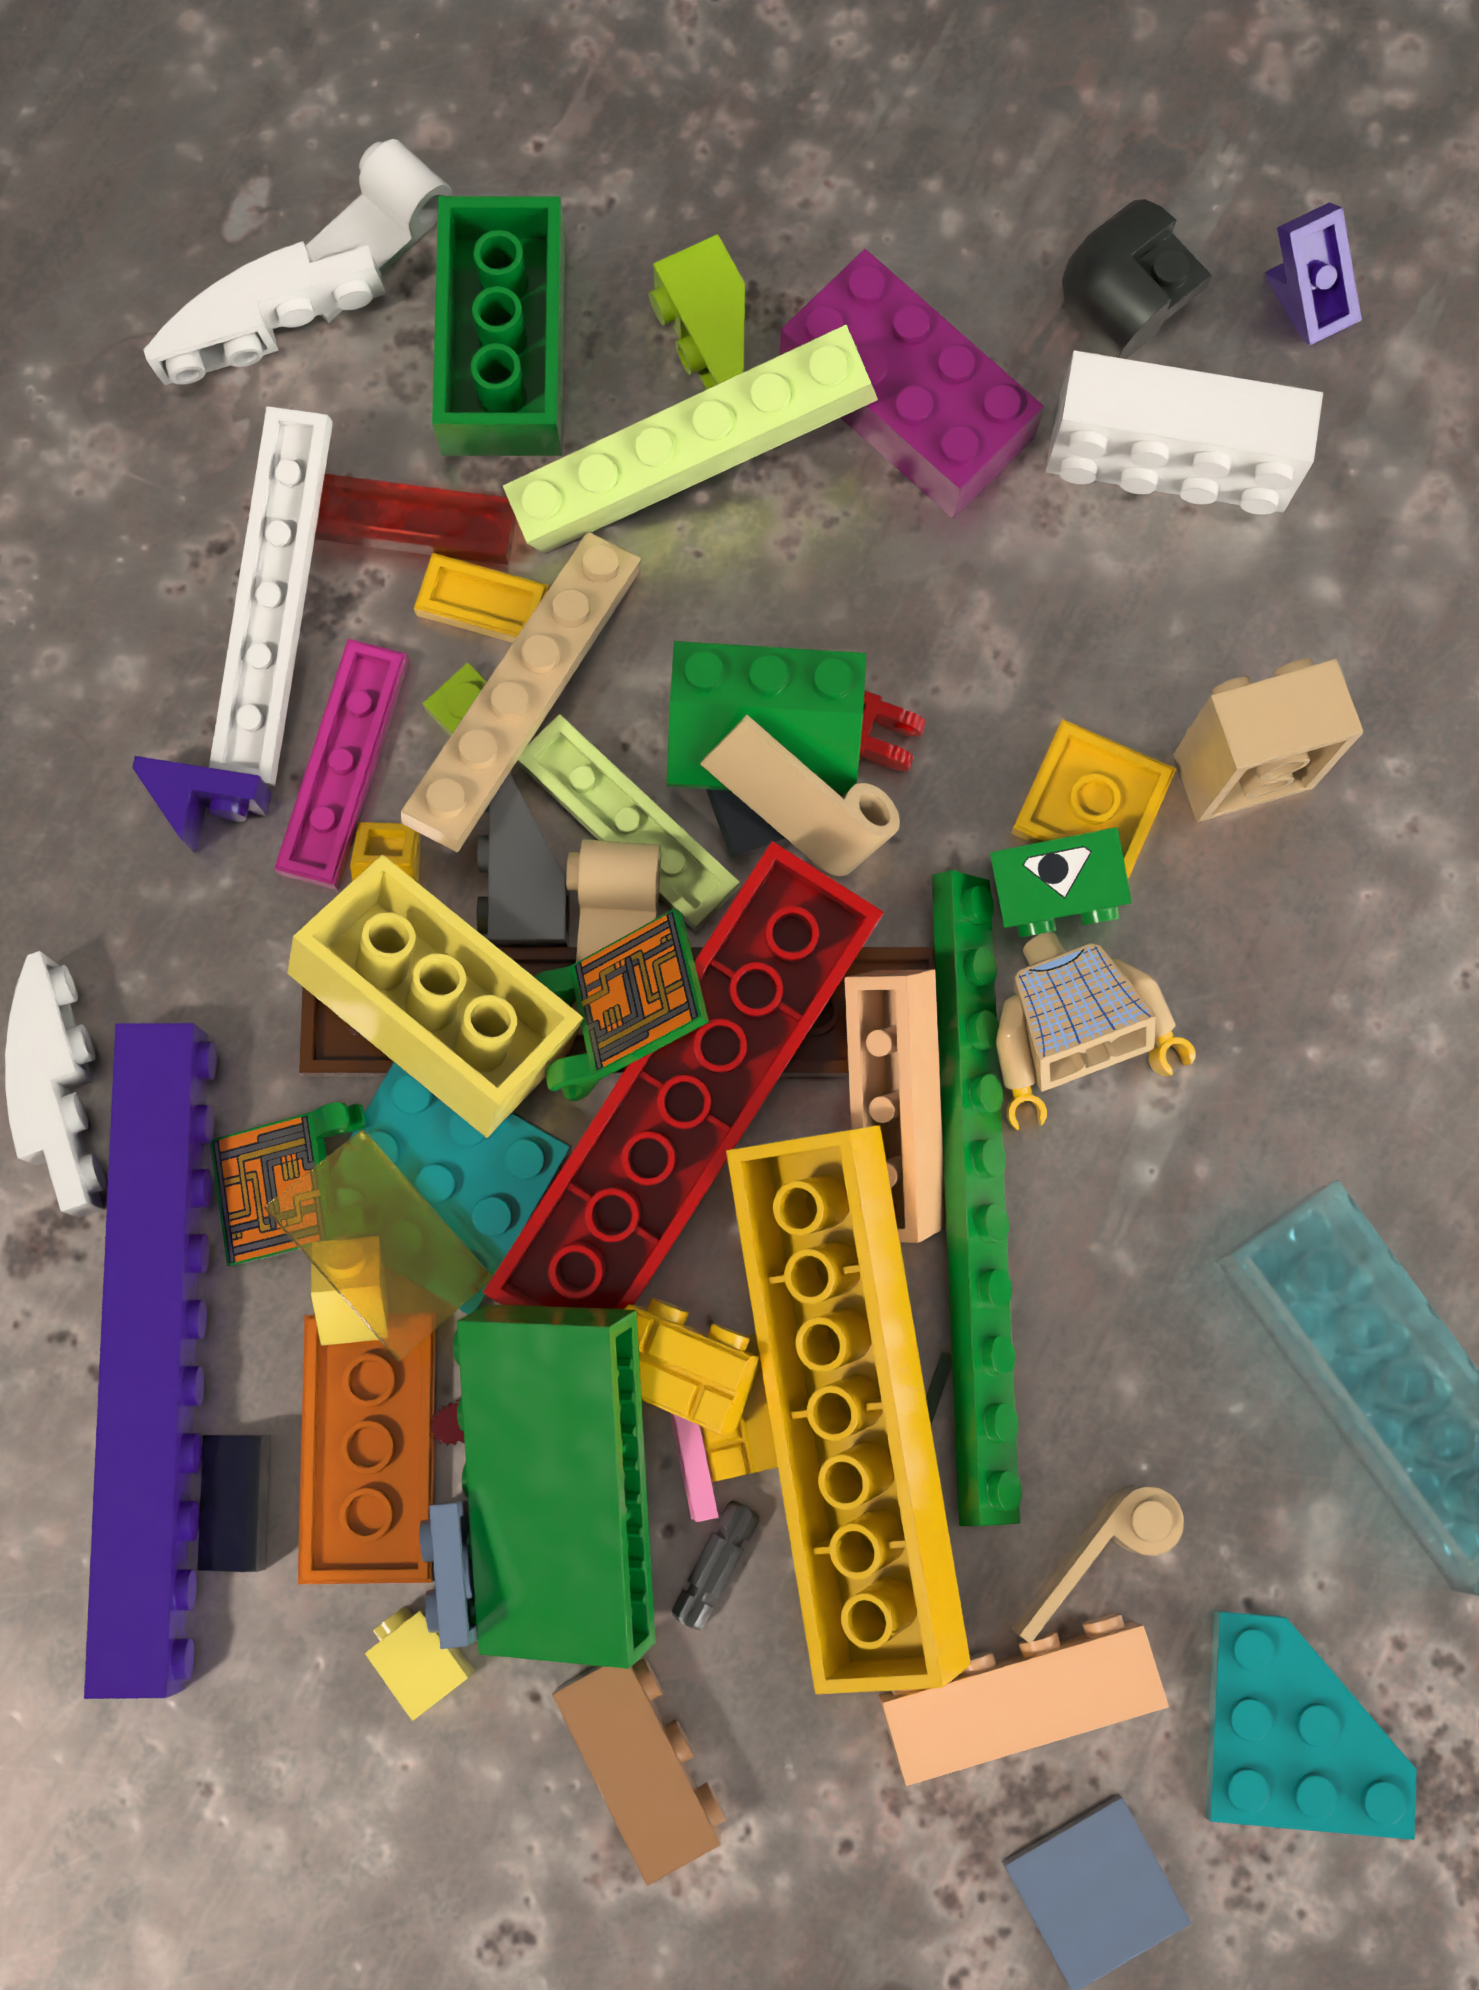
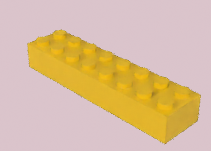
M880 1125L726 1150L815 1694L943 1688L971 1665Z

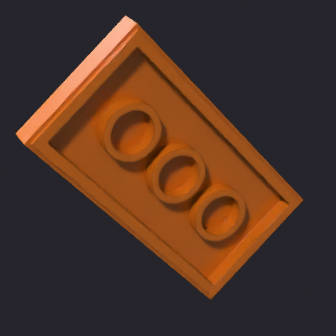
M387 1314L388 1339L323 1346L320 1343L315 1315H304L298 1584L434 1582V1562H423L420 1522L421 1520L430 1519L429 1506L435 1505L436 1439H433L435 1436L430 1432L432 1430L430 1423L433 1422L432 1416L437 1414V1314Z

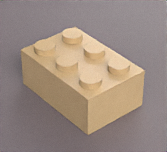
M1304 658L1278 668L1274 672L1275 677L1252 683L1248 676L1228 680L1212 690L1213 695L1209 697L1204 707L1199 710L1195 721L1186 730V735L1173 753L1197 823L1313 789L1362 735L1364 731L1337 659L1314 665L1311 658Z

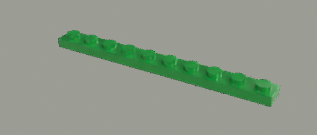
M949 870L932 874L959 1526L1020 1524L1022 1486L1018 1477L1016 1435L1018 1433L1019 1420L1015 1410L1013 1368L1016 1355L1011 1331L1010 1301L1012 1298V1283L1009 1277L1007 1247L1009 1218L1006 1212L1004 1183L1006 1154L1002 1141L1001 1120L1003 1090L999 1077V1056L996 1046L999 1023L996 1014L995 993L997 964L994 957L992 929L994 901L991 895L990 880Z

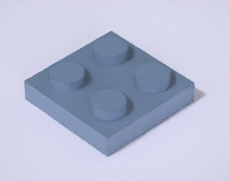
M468 1500L429 1506L430 1519L421 1520L422 1559L423 1562H434L435 1590L426 1591L425 1594L426 1623L429 1633L439 1632L440 1649L466 1647L477 1640V1625H472L470 1618V1607L472 1598H474L473 1564L468 1560L469 1549L468 1544H466L470 1529Z

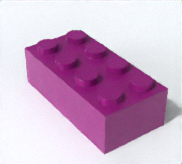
M864 249L781 328L780 355L847 325L878 400L840 418L954 519L1035 439L1044 405L868 250Z

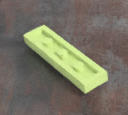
M560 714L526 746L517 760V764L599 841L660 844L659 898L671 909L676 908L682 912L684 921L696 932L740 888V882Z

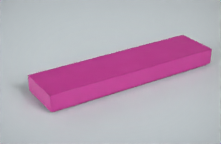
M347 639L274 867L278 875L338 890L410 662L406 653Z

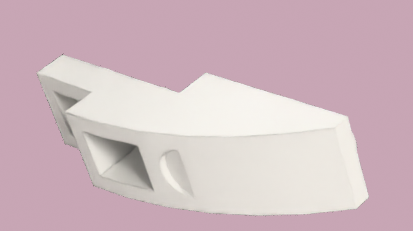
M303 241L271 252L238 268L212 284L187 303L160 329L144 348L146 361L164 385L171 383L190 384L202 379L207 372L230 365L245 367L255 364L262 359L263 355L279 351L273 329L281 326L288 328L303 326L312 321L317 315L337 309H358L370 303L372 298L385 295L386 291L381 274L368 245L314 262Z
M38 951L26 957L16 985L8 1021L5 1050V1089L9 1123L17 1158L36 1166L47 1163L61 1212L80 1218L104 1210L99 1192L106 1189V1179L102 1166L94 1153H87L81 1133L82 1130L88 1129V1118L85 1108L78 1094L75 1092L70 1094L69 1089L93 1082L88 1062L95 1060V1051L83 1024L76 1025L70 1003L77 1001L78 995L68 968L65 965L59 966L58 963L41 951Z

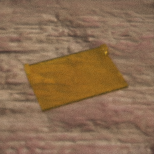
M365 1129L359 1131L264 1207L398 1362L489 1283L493 1277Z

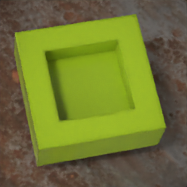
M467 662L422 704L425 711L451 736L487 681Z

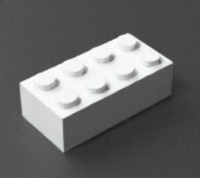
M1074 350L1056 405L1045 472L1058 474L1065 481L1075 484H1089L1099 481L1120 485L1123 490L1134 494H1149L1158 491L1180 495L1183 500L1193 504H1210L1217 501L1240 505L1244 511L1252 514L1265 515L1275 511L1284 513L1314 462L1323 392Z

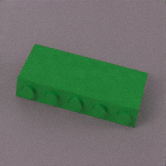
M487 1304L457 1320V1330L453 1339V1356L456 1363L460 1366L461 1398L458 1403L457 1420L460 1429L464 1432L466 1463L462 1471V1490L468 1498L470 1529L466 1544H468L469 1549L468 1560L473 1564L474 1598H472L470 1618L472 1625H477L478 1654L630 1669L656 1643L637 1311L630 1309Z

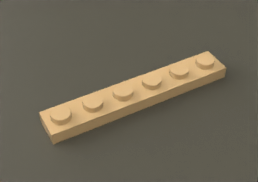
M587 531L402 808L401 824L456 852L460 850L639 574L640 557Z

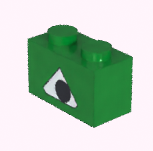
M1118 827L990 852L1004 928L1017 926L1019 937L1056 931L1054 918L1080 914L1082 925L1119 919L1118 906L1132 903Z

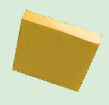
M1062 719L1011 834L1034 844L1118 827L1127 879H1129L1177 768Z

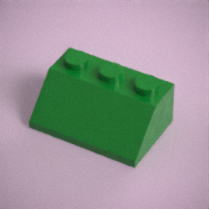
M674 641L669 703L667 787L731 791L700 763L748 715L842 797L857 784L864 707L866 653Z

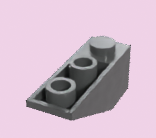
M509 773L484 811L489 812V835L478 836L479 873H488V896H478L477 931L480 934H488V940L496 947H569L570 891L567 890L566 877Z

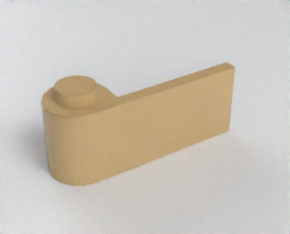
M748 715L700 763L805 854L816 867L832 875H848L899 829L900 818L898 810L884 791L868 783H858L841 797Z
M582 840L580 852H569L566 874L567 890L578 891L580 905L576 963L657 918L661 866L660 844ZM575 1001L572 1008L579 1013L577 1002ZM580 1025L577 1035L584 1036L582 1026Z
M1130 1485L1119 1489L1108 1499L1010 1629L1020 1638L1031 1644L1109 1540H1112L1116 1545L1128 1551L1142 1555L1156 1556L1168 1552L1178 1543L1183 1533L1184 1516L1180 1504L1170 1493L1157 1487Z

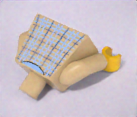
M1054 933L1039 934L1026 943L1023 953L1030 967L1019 970L1014 975L1015 995L1009 997L1003 1003L996 1038L1005 1088L1012 1089L1013 1098L1006 1107V1118L1014 1129L1019 1130L1015 1110L1021 1102L1030 1101L1035 1105L1037 1120L1040 1126L1044 1124L1047 1118V1109L1044 1102L1032 1094L1031 1085L1035 1084L1036 1081L1041 1092L1148 1051H1150L1148 1061L1153 1071L1160 1076H1172V1068L1166 1060V1051L1169 1047L1177 1051L1179 1060L1184 1066L1193 1063L1196 1054L1194 1046L1184 1038L1174 1037L1172 1029L1176 1026V1023L1157 981L1152 976L1119 958L1111 959L1100 945L1090 943L1066 953L1057 935Z

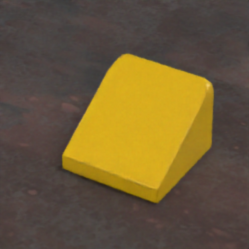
M358 822L350 863L352 882L383 854L418 883L421 833L401 823Z

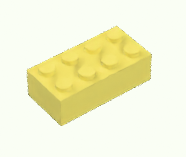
M383 854L293 936L287 974L486 1138L495 1131L546 1077L545 1070L547 1066L558 1059L564 1058L570 1052L584 1018Z

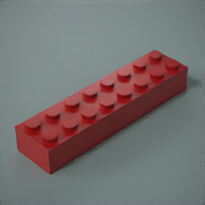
M771 841L694 962L709 1023L627 1066L482 1293L501 1305L625 1309L628 1305H634L726 1162V1150L735 1148L885 912Z

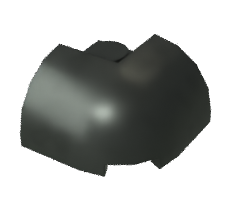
M1146 199L1133 200L1090 233L1068 259L1062 278L1065 300L1064 310L1079 332L1104 356L1127 359L1159 333L1161 325L1166 319L1205 290L1212 277L1209 271L1172 233L1177 220L1164 208Z

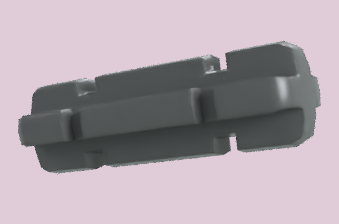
M731 1501L727 1504L717 1523L721 1526L717 1534L714 1532L711 1534L687 1580L691 1583L688 1590L682 1589L672 1608V1616L677 1621L694 1630H700L704 1627L714 1608L710 1604L714 1597H720L744 1551L740 1546L744 1539L750 1540L759 1523V1515L754 1510L737 1501Z

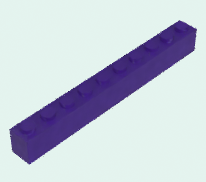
M115 1023L84 1699L168 1698L183 1691V1681L190 1680L194 1665L193 1641L191 1638H185L186 1611L193 1610L197 1592L196 1573L194 1569H187L188 1542L196 1540L199 1529V1506L197 1501H190L191 1473H198L202 1458L201 1436L199 1433H193V1407L201 1405L204 1395V1371L202 1366H195L196 1339L204 1338L207 1326L206 1303L203 1299H198L199 1273H206L209 1264L207 1234H200L201 1208L209 1207L212 1195L211 1173L209 1169H203L204 1143H211L214 1134L213 1108L211 1105H205L206 1080L214 1079L217 1066L214 1042L208 1041V1034L194 1023Z

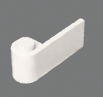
M395 139L376 142L365 151L359 163L361 171L359 185L362 194L306 245L313 262L368 245L379 272L382 274L438 222V196H452L451 188L407 147ZM343 309L333 310L320 315L330 323Z

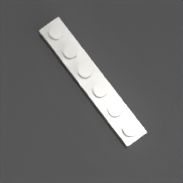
M266 406L209 768L259 775L266 785L275 786L333 422L326 414Z

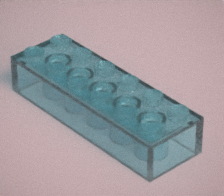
M1337 1179L1311 1192L1215 1261L1451 1589L1479 1596V1370Z

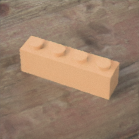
M935 969L873 970L845 977L851 1130L880 1125L900 1242L919 1243L946 1228Z
M1121 1613L1101 1616L1082 1624L1085 1632L1083 1635L1063 1641L1059 1640L1057 1632L1037 1635L1031 1644L1025 1640L1018 1643L1021 1651L1020 1654L995 1661L993 1651L970 1655L971 1665L943 1688L892 1690V1692L879 1695L900 1774L905 1785H912L1168 1708V1702L1144 1625L1133 1620L1124 1622Z

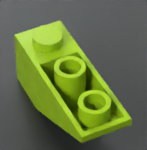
M716 234L653 263L654 289L648 292L649 299L659 322L663 326L671 323L679 338V340L675 341L676 350L686 372L689 375L698 373L706 390L744 373L745 282L719 235Z

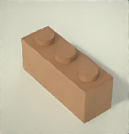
M644 1657L637 1661L630 1669L595 1666L557 1687L552 1696L646 1885L649 1886L720 1846L721 1832L717 1825L726 1821L727 1818L709 1782L699 1787L697 1786L686 1764V1761L695 1757L692 1747L677 1719L668 1724L665 1723L654 1699L663 1695V1691L649 1662Z

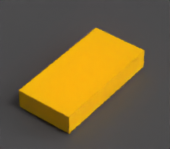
M432 553L414 610L416 616L513 643L550 586Z

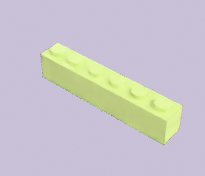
M844 325L503 485V488L526 543L546 554L585 536L587 531L590 533L873 403L878 398L847 325Z

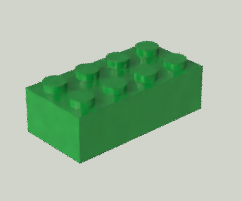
M438 196L432 426L441 456H562L566 234L560 196Z

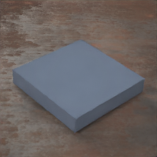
M1119 1794L1002 1861L1071 1990H1081L1192 1924L1124 1799Z

